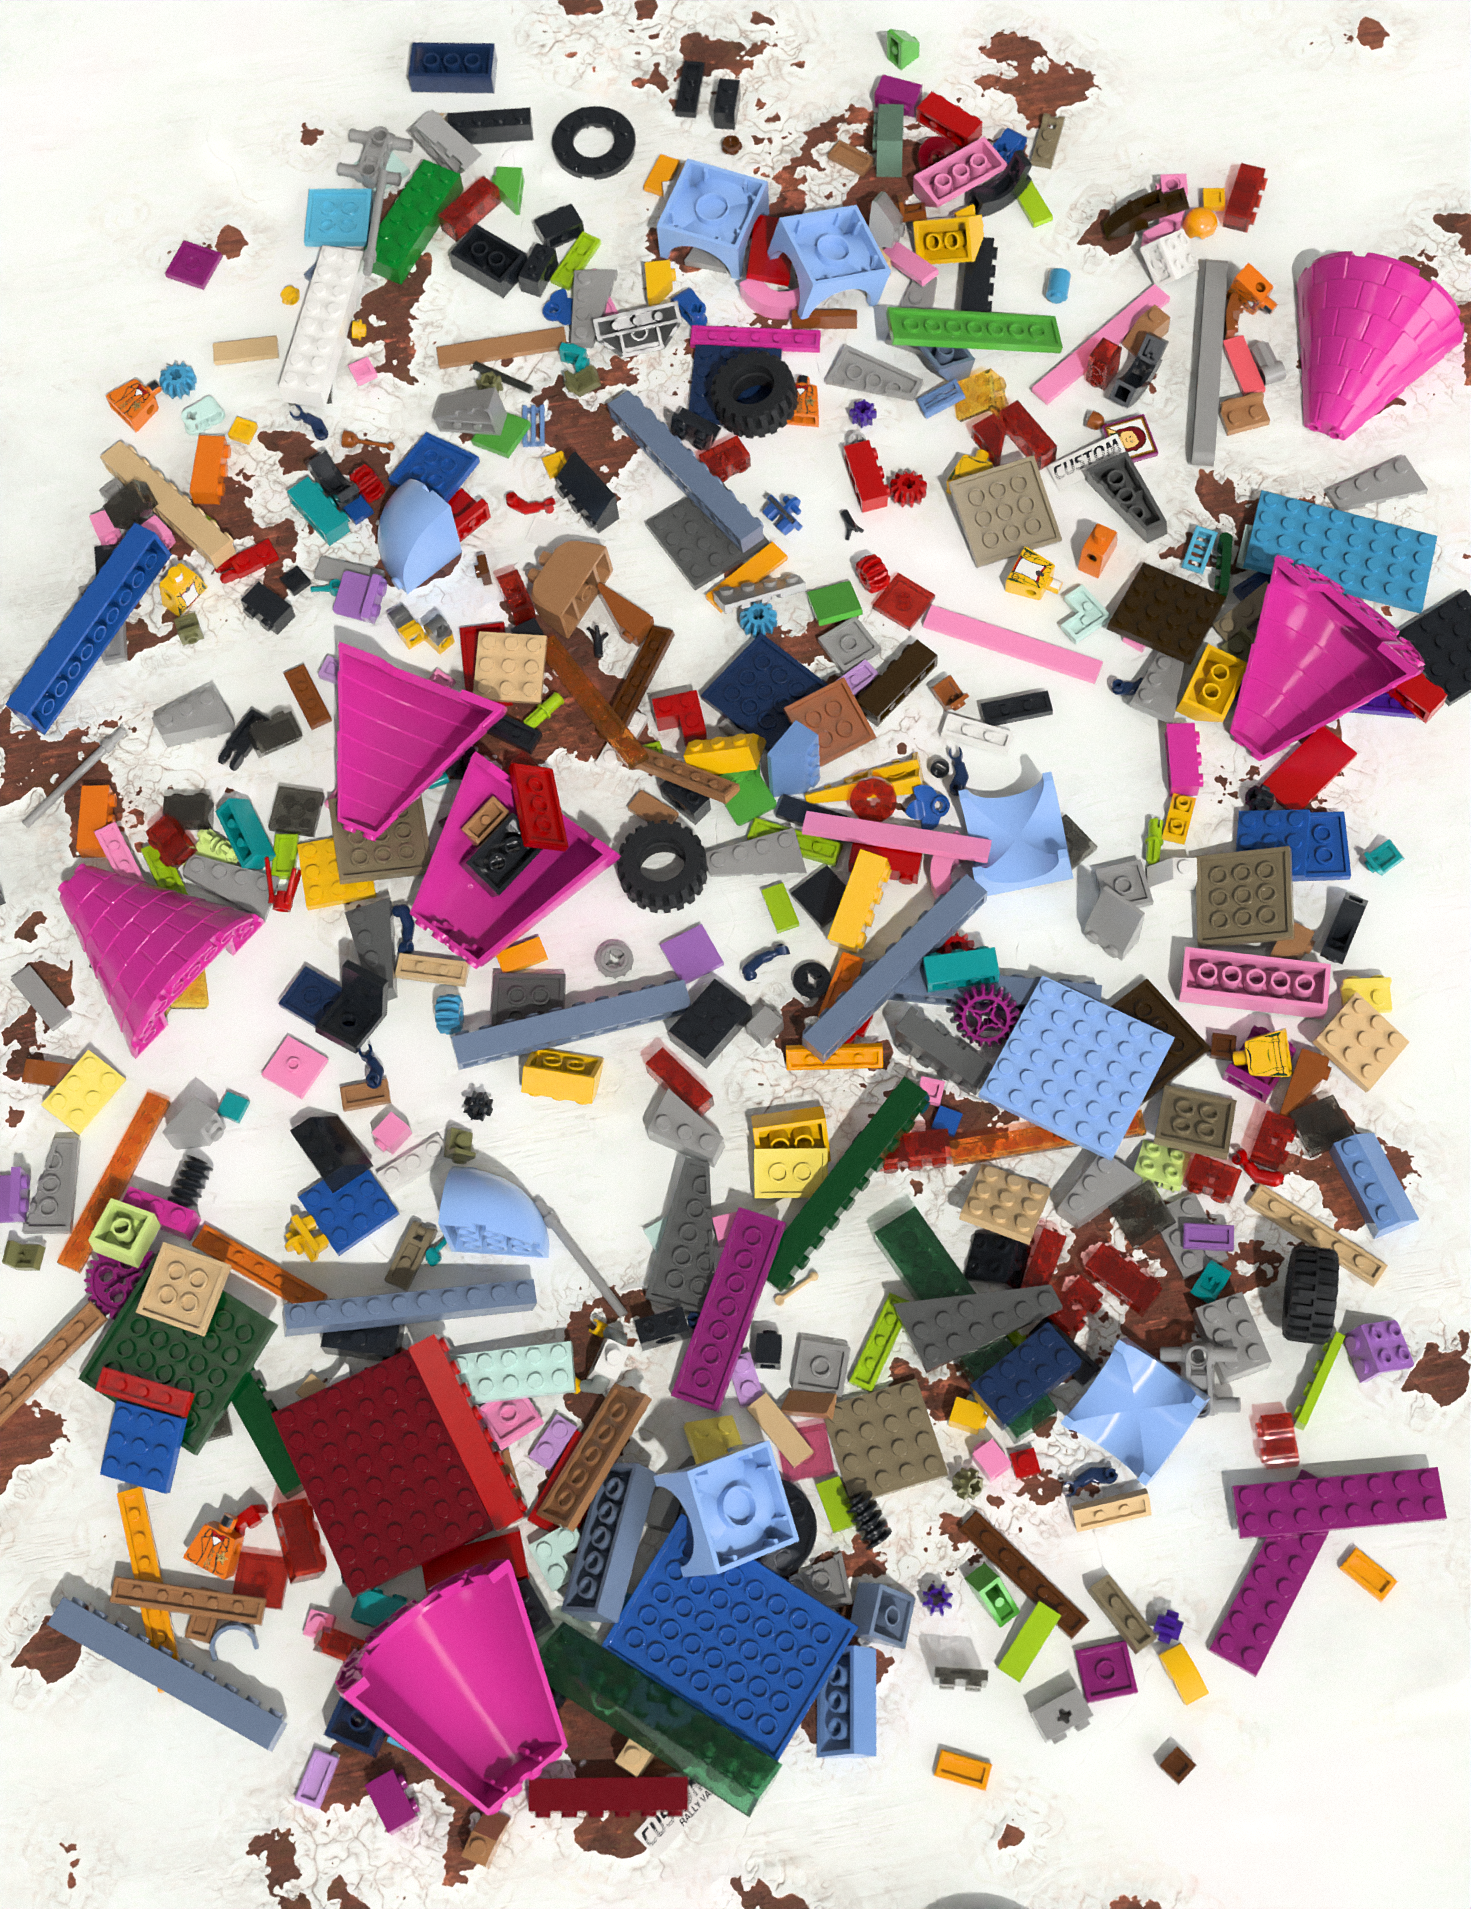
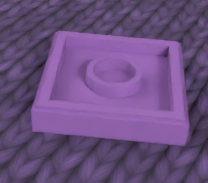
M702 924L660 945L678 980H684L685 984L724 966L721 956Z

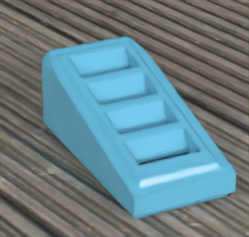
M1196 525L1181 568L1203 575L1218 532ZM1197 537L1209 540L1210 542L1208 544L1197 540ZM1194 545L1205 547L1207 551L1194 548ZM1191 553L1203 555L1204 559L1192 556ZM1192 560L1201 563L1202 565L1201 567H1197L1188 564V561Z

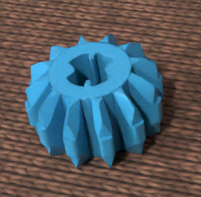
M174 362L173 366L166 365V370L161 371L159 383L166 395L169 394L172 399L176 396L182 399V396L185 394L190 397V391L195 390V384L197 383L196 375H194V371L190 366L187 367L184 362L180 365Z
M755 601L751 602V607L745 608L739 615L741 619L740 627L744 629L746 636L753 634L754 639L760 633L765 636L766 633L772 634L773 628L778 624L776 619L777 612L773 610L771 603L764 606V603L761 602L759 604H756Z
M440 995L436 1000L434 1013L436 1028L440 1033L453 1035L463 1029V1000L459 995Z

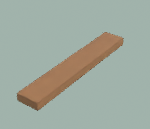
M564 327L441 346L436 347L439 368L446 369L471 365L476 361L483 363L558 351L561 343H567Z
M631 741L616 754L619 762L724 804H727L740 791L739 784Z
M89 1301L0 1389V1426L108 1320L93 1302Z
M115 1576L109 1602L262 1626L267 1599Z

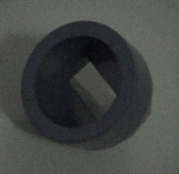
M943 758L935 759L930 769L932 775L936 778L946 777L949 773V763Z

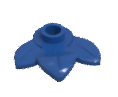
M565 289L554 292L551 295L550 301L543 307L544 318L548 321H558L562 325H572L573 298L567 297Z
M917 785L913 788L916 799L908 804L905 814L911 819L921 820V829L933 830L938 826L940 818L948 813L950 808L949 800L946 796L937 794L931 786ZM937 801L940 803V808L938 810L935 809V803Z

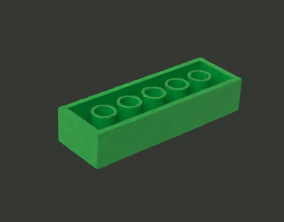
M423 159L379 226L375 249L377 256L376 262L373 264L372 273L402 285L463 192L461 174Z

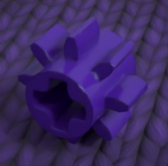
M863 399V401L858 403L854 402V409H849V416L852 417L853 425L857 424L863 428L868 425L872 426V419L877 418V411L874 410V403L870 404Z
M931 1584V1591L929 1593L923 1591L922 1593L925 1598H928V1601L922 1603V1607H929L931 1609L930 1616L934 1612H939L943 1617L945 1607L952 1609L953 1605L947 1602V1599H951L953 1593L946 1594L944 1584L941 1588H935V1585ZM937 1595H941L943 1603L939 1602L937 1606L934 1605L931 1597L936 1598Z
M1167 1609L1166 1615L1158 1614L1153 1632L1159 1634L1158 1641L1170 1644L1171 1638L1178 1641L1184 1624L1183 1621L1178 1620L1179 1613Z

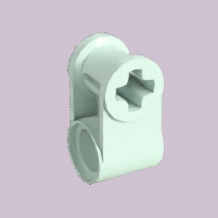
M207 396L200 402L186 408L182 412L181 418L185 423L186 432L189 435L197 436L212 426L221 423L226 413L212 396Z

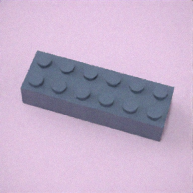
M639 1463L613 1464L606 1479L590 1503L562 1604V1612L581 1621L618 1623L655 1488L653 1476L658 1475L657 1473Z

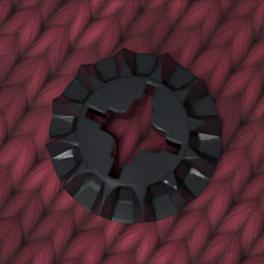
M815 962L801 965L793 977L795 990H797L801 997L805 996L810 1000L816 997L821 998L828 991L831 983V975L827 968ZM808 974L813 979H819L816 981V988L812 984H806L808 983Z

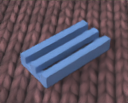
M954 379L918 398L917 401L926 419L966 397L957 379Z
M527 405L523 406V419L528 420V414H531V441L528 442L527 431L523 437V447L545 446V406L540 405V407H536V405H531V408H527ZM536 413H540V441H536Z

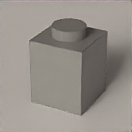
M765 1006L746 1025L747 1034L765 1049L784 1030L783 1016L777 1010H771Z

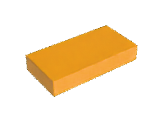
M660 154L644 184V191L664 197L662 182L672 181L680 166V160Z
M540 937L505 949L496 956L503 973H515L548 960Z
M1358 1548L1352 1551L1339 1568L1379 1602L1384 1600L1398 1582Z
M941 1749L934 1776L986 1791L992 1764Z

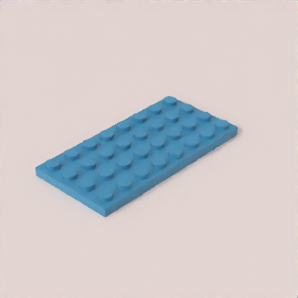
M1262 490L1243 568L1271 575L1275 561L1274 558L1277 554L1294 560L1293 566L1303 563L1340 584L1345 589L1343 594H1350L1354 597L1421 614L1437 536Z

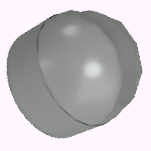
M852 432L848 436V445L854 444L853 435H856L857 443L866 441L865 435L861 432Z

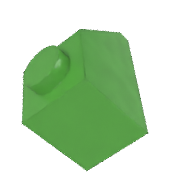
M890 28L887 31V59L898 69L903 70L919 57L920 43L916 37L911 36L906 31Z
M497 166L496 175L492 176V187L496 188L497 197L515 215H520L524 188L522 167Z
M985 1563L964 1578L974 1596L1000 1628L1020 1613L1000 1577Z

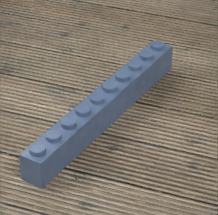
M627 390L607 404L610 418L742 553L764 539V525L758 517L754 518L744 503L740 504L735 494L723 486L718 476H713L704 462L700 463L696 459L695 454L690 448L686 449L683 446L682 441L677 435L673 436L670 433L668 426L664 422L660 423L657 420L655 413L643 405L639 396H634Z
M967 874L962 879L957 878L951 884V890L945 895L941 894L935 900L934 906L929 911L925 910L918 917V922L913 927H907L901 935L902 938L897 943H891L885 950V955L880 960L878 958L870 964L869 971L864 976L859 975L852 983L853 987L848 992L843 991L837 997L836 1003L831 1008H826L820 1014L819 1020L814 1025L810 1024L805 1028L802 1033V1045L824 1064L923 965V957L935 953L987 901L988 891Z
M874 960L863 962L862 976L869 971L868 968ZM922 965L888 1000L958 1006L957 999L959 997L964 998L963 992L967 990L972 994L970 986L927 993ZM1000 974L999 983H993L995 984L994 990L997 991L1002 986L1004 988L1003 995L1010 992V1000H1016L1017 1002L1014 1008L1019 1009V1013H1022L1041 977H1035L1034 979L1025 978L1020 974H1013L1011 976ZM1069 979L1056 981L1101 1002L1102 985H1097L1092 981H1085L1083 983H1075ZM985 984V989H990V984ZM982 999L976 1002L980 1004H985L990 999ZM999 1003L996 1005V1011H1005Z
M670 979L665 981L664 985L656 987L654 984L642 987L639 991L632 992V990H626L618 993V996L611 998L609 996H601L596 998L595 1002L587 1004L582 1001L574 1003L572 1007L562 1009V1007L553 1008L548 1011L549 1013L542 1015L532 1013L525 1016V1019L518 1021L516 1019H508L503 1021L501 1025L492 1026L488 1024L479 1027V1030L473 1032L468 1030L459 1031L455 1036L451 1037L458 1070L680 1016L691 1006L685 981Z
M534 1279L285 1304L282 1310L284 1336L533 1311L537 1304Z
M73 1596L71 1601L65 1597L62 1598L48 1621V1626L270 1752L273 1751L288 1723L282 1720L283 1714L271 1707L268 1712L261 1709L260 1705L262 1702L250 1695L246 1699L238 1696L239 1689L228 1683H225L224 1687L215 1683L218 1677L205 1670L202 1674H199L193 1670L195 1664L184 1658L180 1662L171 1658L173 1652L160 1645L158 1650L150 1646L152 1640L140 1633L136 1637L128 1633L130 1628L118 1621L114 1625L107 1622L108 1615L94 1609L91 1613L84 1609L86 1603Z

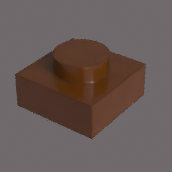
M478 555V565H474L477 579L482 578L484 586L490 585L492 580L486 555Z
M1212 1033L1209 1058L1233 1061V1051H1236L1237 1036Z
M1176 1746L1158 1767L1179 1786L1197 1765Z

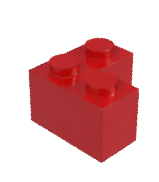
M697 690L652 699L658 731L681 727L685 747H687L688 742L693 740H707L706 727Z

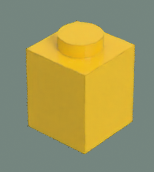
M956 1397L948 1426L978 1435L980 1428L985 1429L989 1415L984 1414L985 1410L978 1403Z

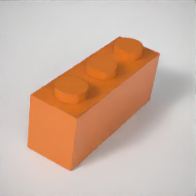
M199 435L189 491L194 504L220 505L221 496L225 495L224 477L228 476L227 458L231 457V446L227 444L225 436Z
M109 785L82 786L76 849L82 858H106L94 831L116 822L113 807L117 806V795L113 793Z

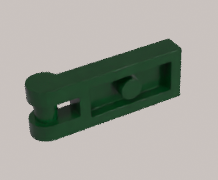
M1223 532L1219 536V543L1217 545V552L1221 556L1216 558L1215 570H1219V576H1215L1214 589L1218 590V594L1227 597L1233 537L1230 533Z

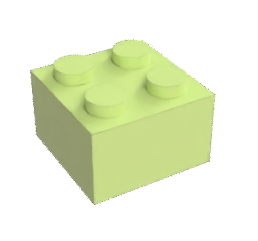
M111 1198L88 1241L96 1253L139 1268L161 1225L154 1213Z

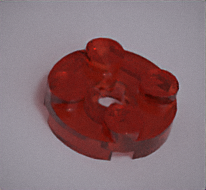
M877 776L860 779L854 786L850 796V806L855 814L858 815L857 817L862 820L883 822L894 813L897 804V794L893 784ZM872 794L877 795V798L880 799V802H876L875 806L871 805V801L867 800V797H871Z

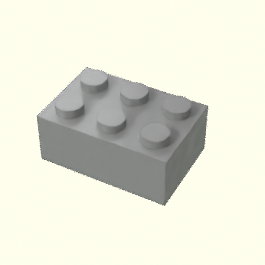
M1242 1292L1195 1308L1192 1317L1202 1341L1215 1344V1347H1238V1362H1216L1214 1364V1369L1221 1385L1269 1368L1272 1360Z

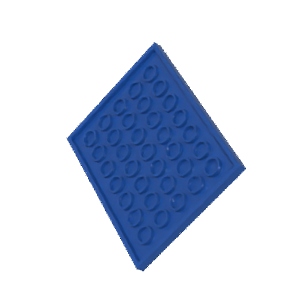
M681 1513L621 1612L618 1623L614 1624L600 1648L777 1764L859 1626L755 1559L719 1574L683 1577L680 1567L687 1565L692 1557L694 1538L688 1516Z

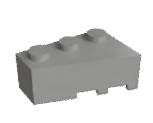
M433 109L409 129L410 133L438 165L459 174L466 171L482 155Z
M496 387L440 397L434 420L440 432L501 436L507 412Z
M213 686L152 717L167 747L196 742V739L205 737L211 739L219 734L229 732L233 734L236 730L232 718Z
M668 1088L647 1129L649 1139L693 1159L707 1162L709 1166L715 1168L725 1148L724 1138Z
M1098 1155L1059 1205L1057 1215L1078 1229L1114 1203L1116 1204L1122 1200L1123 1197L1132 1191L1139 1189L1143 1178L1115 1158L1110 1161Z

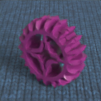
M981 983L980 990L975 985L971 986L972 994L965 990L963 992L964 998L959 997L957 999L959 1005L954 1008V1012L957 1013L954 1016V1021L959 1022L956 1025V1029L963 1030L961 1035L963 1038L970 1035L969 1043L972 1044L975 1040H978L979 1047H982L983 1042H987L988 1047H992V1041L994 1040L1000 1045L1002 1043L1001 1037L1008 1040L1010 1037L1008 1032L1012 1033L1014 1025L1019 1020L1015 1017L1019 1015V1009L1014 1008L1017 1005L1016 1000H1010V992L1003 995L1004 988L1002 986L997 991L994 990L995 984L993 983L990 984V989H985V983ZM982 999H990L985 1004H980L976 1002ZM998 1003L1006 1012L1007 1017L1005 1020L995 1011ZM991 1009L990 1018L988 1016V1018H984L982 1021V1014L989 1012ZM967 1010L972 1012V1015L977 1018L975 1027L967 1018ZM988 1026L997 1028L991 1031H983Z

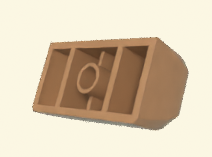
M585 541L565 542L557 547L553 553L543 551L538 560L539 564L544 566L542 570L531 568L527 574L529 582L533 584L531 599L536 612L548 625L567 639L571 636L597 597L598 583L600 582L605 585L613 572L606 546Z

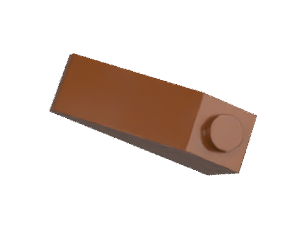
M599 582L597 585L599 598L621 638L626 643H633L639 647L654 626L653 616Z
M1304 1048L1301 1049L1277 1121L1282 1122L1320 1087L1322 1080H1328L1332 1067L1328 1066L1330 1059L1327 1056Z

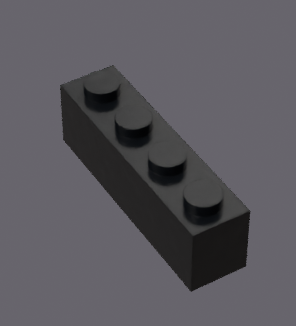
M531 107L447 113V123L472 145L534 140Z
M983 237L975 261L966 262L961 311L992 313V301L988 300L989 296H993L994 283H990V280L995 278L996 265H992V261L997 260L998 247H994V238Z

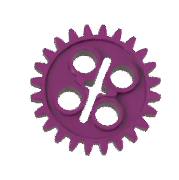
M152 1250L146 1253L139 1268L133 1266L130 1269H126V1264L96 1253L99 1260H90L94 1268L86 1269L91 1278L84 1279V1282L90 1285L84 1291L92 1294L88 1301L95 1303L105 1316L110 1313V1318L115 1320L156 1254ZM112 1271L113 1277L111 1280L104 1282L105 1274ZM126 1276V1284L123 1285V1278ZM123 1292V1299L115 1303V1296Z

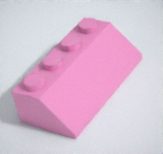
M984 136L914 175L913 192L921 202L925 203V206L938 208L1006 170L1008 164Z

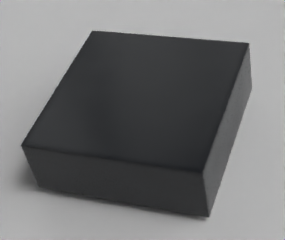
M295 566L279 578L281 583L294 597L312 584L311 580L298 566Z

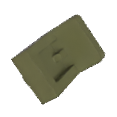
M592 364L575 374L568 370L564 372L566 379L564 383L567 390L573 392L578 397H582L601 386L597 369Z
M195 612L174 619L177 633L183 646L195 644L199 640L204 639Z
M8 1240L2 1263L18 1271H40L46 1247L39 1244H20L13 1240Z

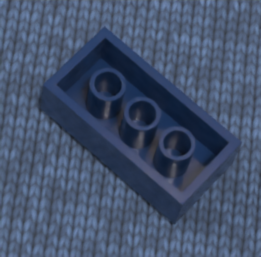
M412 42L409 80L412 92L494 93L498 61L495 43Z
M1048 1322L970 1385L969 1393L1003 1431L1080 1368L1082 1360Z
M340 1696L323 1735L328 1739L376 1758L387 1733Z

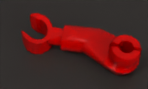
M514 492L506 495L508 507L524 515L539 513L540 510H545L546 513L551 514L554 511L553 505L556 504L554 498H548L540 503L538 501L529 503L518 497Z
M1241 1147L1236 1150L1237 1154L1232 1156V1162L1235 1165L1242 1164L1243 1170L1255 1183L1278 1187L1284 1181L1282 1172L1262 1170L1253 1161L1250 1162L1246 1151Z

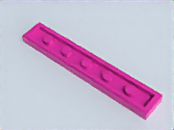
M692 325L690 348H695L696 345L777 348L782 349L783 352L820 353L821 330Z

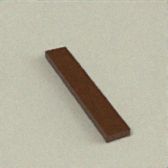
M657 626L652 627L598 732L599 738L617 743L621 742L675 636L673 630Z
M977 1510L960 1526L958 1530L1031 1602L1037 1605L1040 1601L1061 1615L1056 1626L1070 1640L1087 1625L1090 1620Z

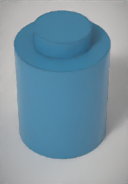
M1055 268L1050 271L1046 297L1052 303L1059 304L1068 298L1071 274L1068 270Z

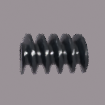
M186 1155L189 1161H183L182 1163L186 1170H179L178 1175L181 1178L175 1179L174 1183L177 1187L171 1188V1193L174 1196L167 1197V1200L189 1209V1207H198L193 1198L202 1197L197 1192V1189L206 1188L201 1183V1180H209L210 1178L205 1174V1171L213 1172L214 1169L207 1162L194 1156Z
M871 1491L858 1492L841 1503L842 1505L850 1503L851 1506L846 1510V1513H855V1516L850 1520L851 1523L860 1522V1525L855 1530L856 1532H865L860 1538L861 1541H870L865 1547L866 1550L880 1545L892 1533L891 1527H885L887 1524L886 1518H880L883 1513L881 1509H875L878 1505L877 1501L870 1500L873 1496Z

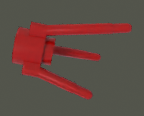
M265 857L269 892L268 903L273 904L272 909L274 911L291 912L294 896L301 877V870L297 871L296 868H292L287 891H277V895H274L269 857Z

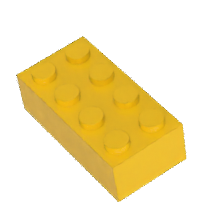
M860 849L827 937L831 945L856 954L859 949L863 950L867 940L866 928L867 926H872L876 915L873 909L875 904L880 905L884 894L882 891L883 882L888 883L892 870L887 858Z

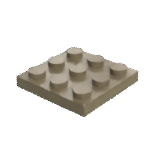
M1165 1085L1153 1144L1227 1160L1237 1100Z

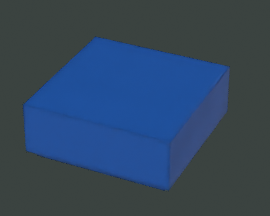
M361 495L343 508L355 525L374 514L373 509Z
M940 1105L931 1130L954 1138L963 1113Z

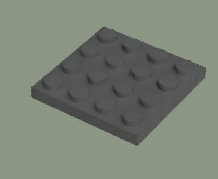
M688 497L646 522L647 529L694 590L699 589L769 545V541L764 535L763 540L742 553Z

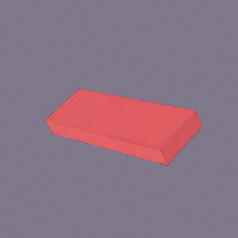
M1241 335L1223 340V350L1242 395L1245 396L1251 392L1265 393V385L1244 336Z

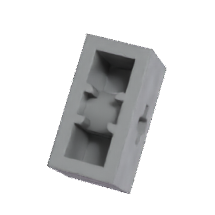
M1076 1687L1032 1711L1030 1716L1045 1743L1047 1744L1052 1741L1055 1745L1068 1737L1066 1733L1075 1728L1079 1732L1091 1725L1089 1720L1094 1715L1079 1688ZM1059 1712H1062L1063 1715L1069 1714L1067 1724L1064 1721L1058 1722Z

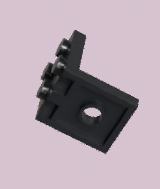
M347 959L342 965V995L315 1026V1032L356 1054L387 1016L388 980ZM352 1021L355 1023V1025L351 1027H346L343 1025V1023Z

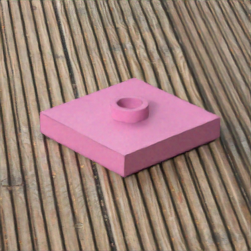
M287 1036L261 1075L263 1078L302 1100L328 1063V1059Z
M529 1398L489 1402L479 1407L484 1416L481 1420L486 1428L488 1427L491 1430L495 1442L501 1451L544 1424Z

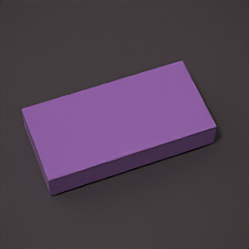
M1184 1223L1183 1249L1233 1252L1234 1225Z

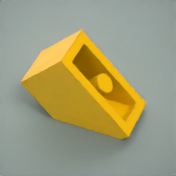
M670 260L644 262L649 307L659 305L673 291L672 282L676 281L675 268L671 269Z

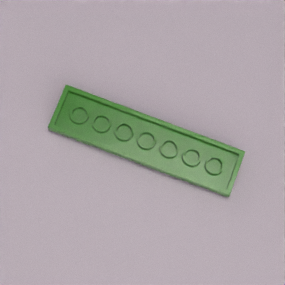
M887 307L886 311L892 345L1061 353L1063 348L1055 316Z

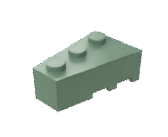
M879 104L878 113H874L873 150H877L876 177H902L904 104Z

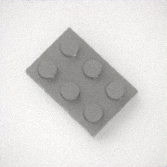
M1195 1192L1150 1212L1149 1215L1183 1280L1204 1271L1210 1260L1217 1264L1228 1260L1229 1257L1226 1251L1183 1249L1184 1223L1211 1224Z

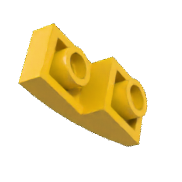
M1173 793L1162 835L1163 840L1185 845L1196 798Z
M1178 1643L1158 1654L1168 1678L1173 1680L1183 1704L1189 1705L1209 1694L1199 1671L1182 1643Z

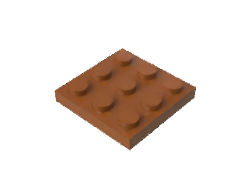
M844 677L783 708V712L790 725L797 720L818 734L820 768L877 738Z

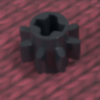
M1263 784L1260 787L1254 785L1246 792L1245 804L1249 806L1250 811L1270 810L1274 804V794L1270 792L1269 787Z
M473 1091L471 1097L466 1096L463 1102L466 1105L463 1112L468 1114L471 1118L470 1120L484 1121L486 1115L491 1116L493 1108L491 1106L494 1100L489 1099L486 1092Z

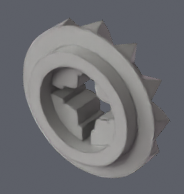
M611 942L599 949L596 955V965L605 977L608 976L616 979L617 977L625 976L629 970H632L633 954L625 944ZM610 954L614 956L616 959L621 958L619 959L620 967L616 966L614 963L609 964L611 963Z

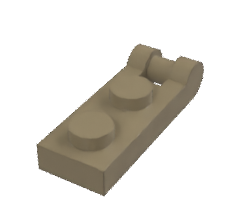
M1044 113L1031 158L1032 166L1052 168L1065 117L1058 116L1057 118L1052 117L1051 114ZM1049 125H1052V126H1056V128H1055V129H1052V128H1048V126H1049Z
M416 1220L413 1221L384 1279L386 1283L408 1292L426 1255V1251L436 1238L437 1229L432 1227L426 1228L422 1226V1223ZM416 1236L424 1237L422 1242L415 1240Z

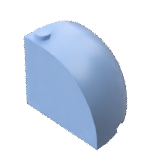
M414 479L404 482L391 495L382 511L378 526V549L385 570L392 578V583L398 590L402 588L408 595L462 553L451 506L433 490L429 492L425 484Z
M453 1166L450 1169L442 1194L438 1225L451 1252L549 1258L547 1226L539 1209L523 1190L500 1176L477 1168Z

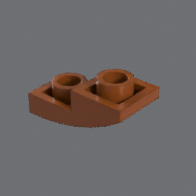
M1237 292L1232 293L1228 302L1224 321V340L1234 338L1235 333H1238V321L1240 314H1243V302L1238 299Z
M26 1059L21 1083L43 1087H57L75 1065Z

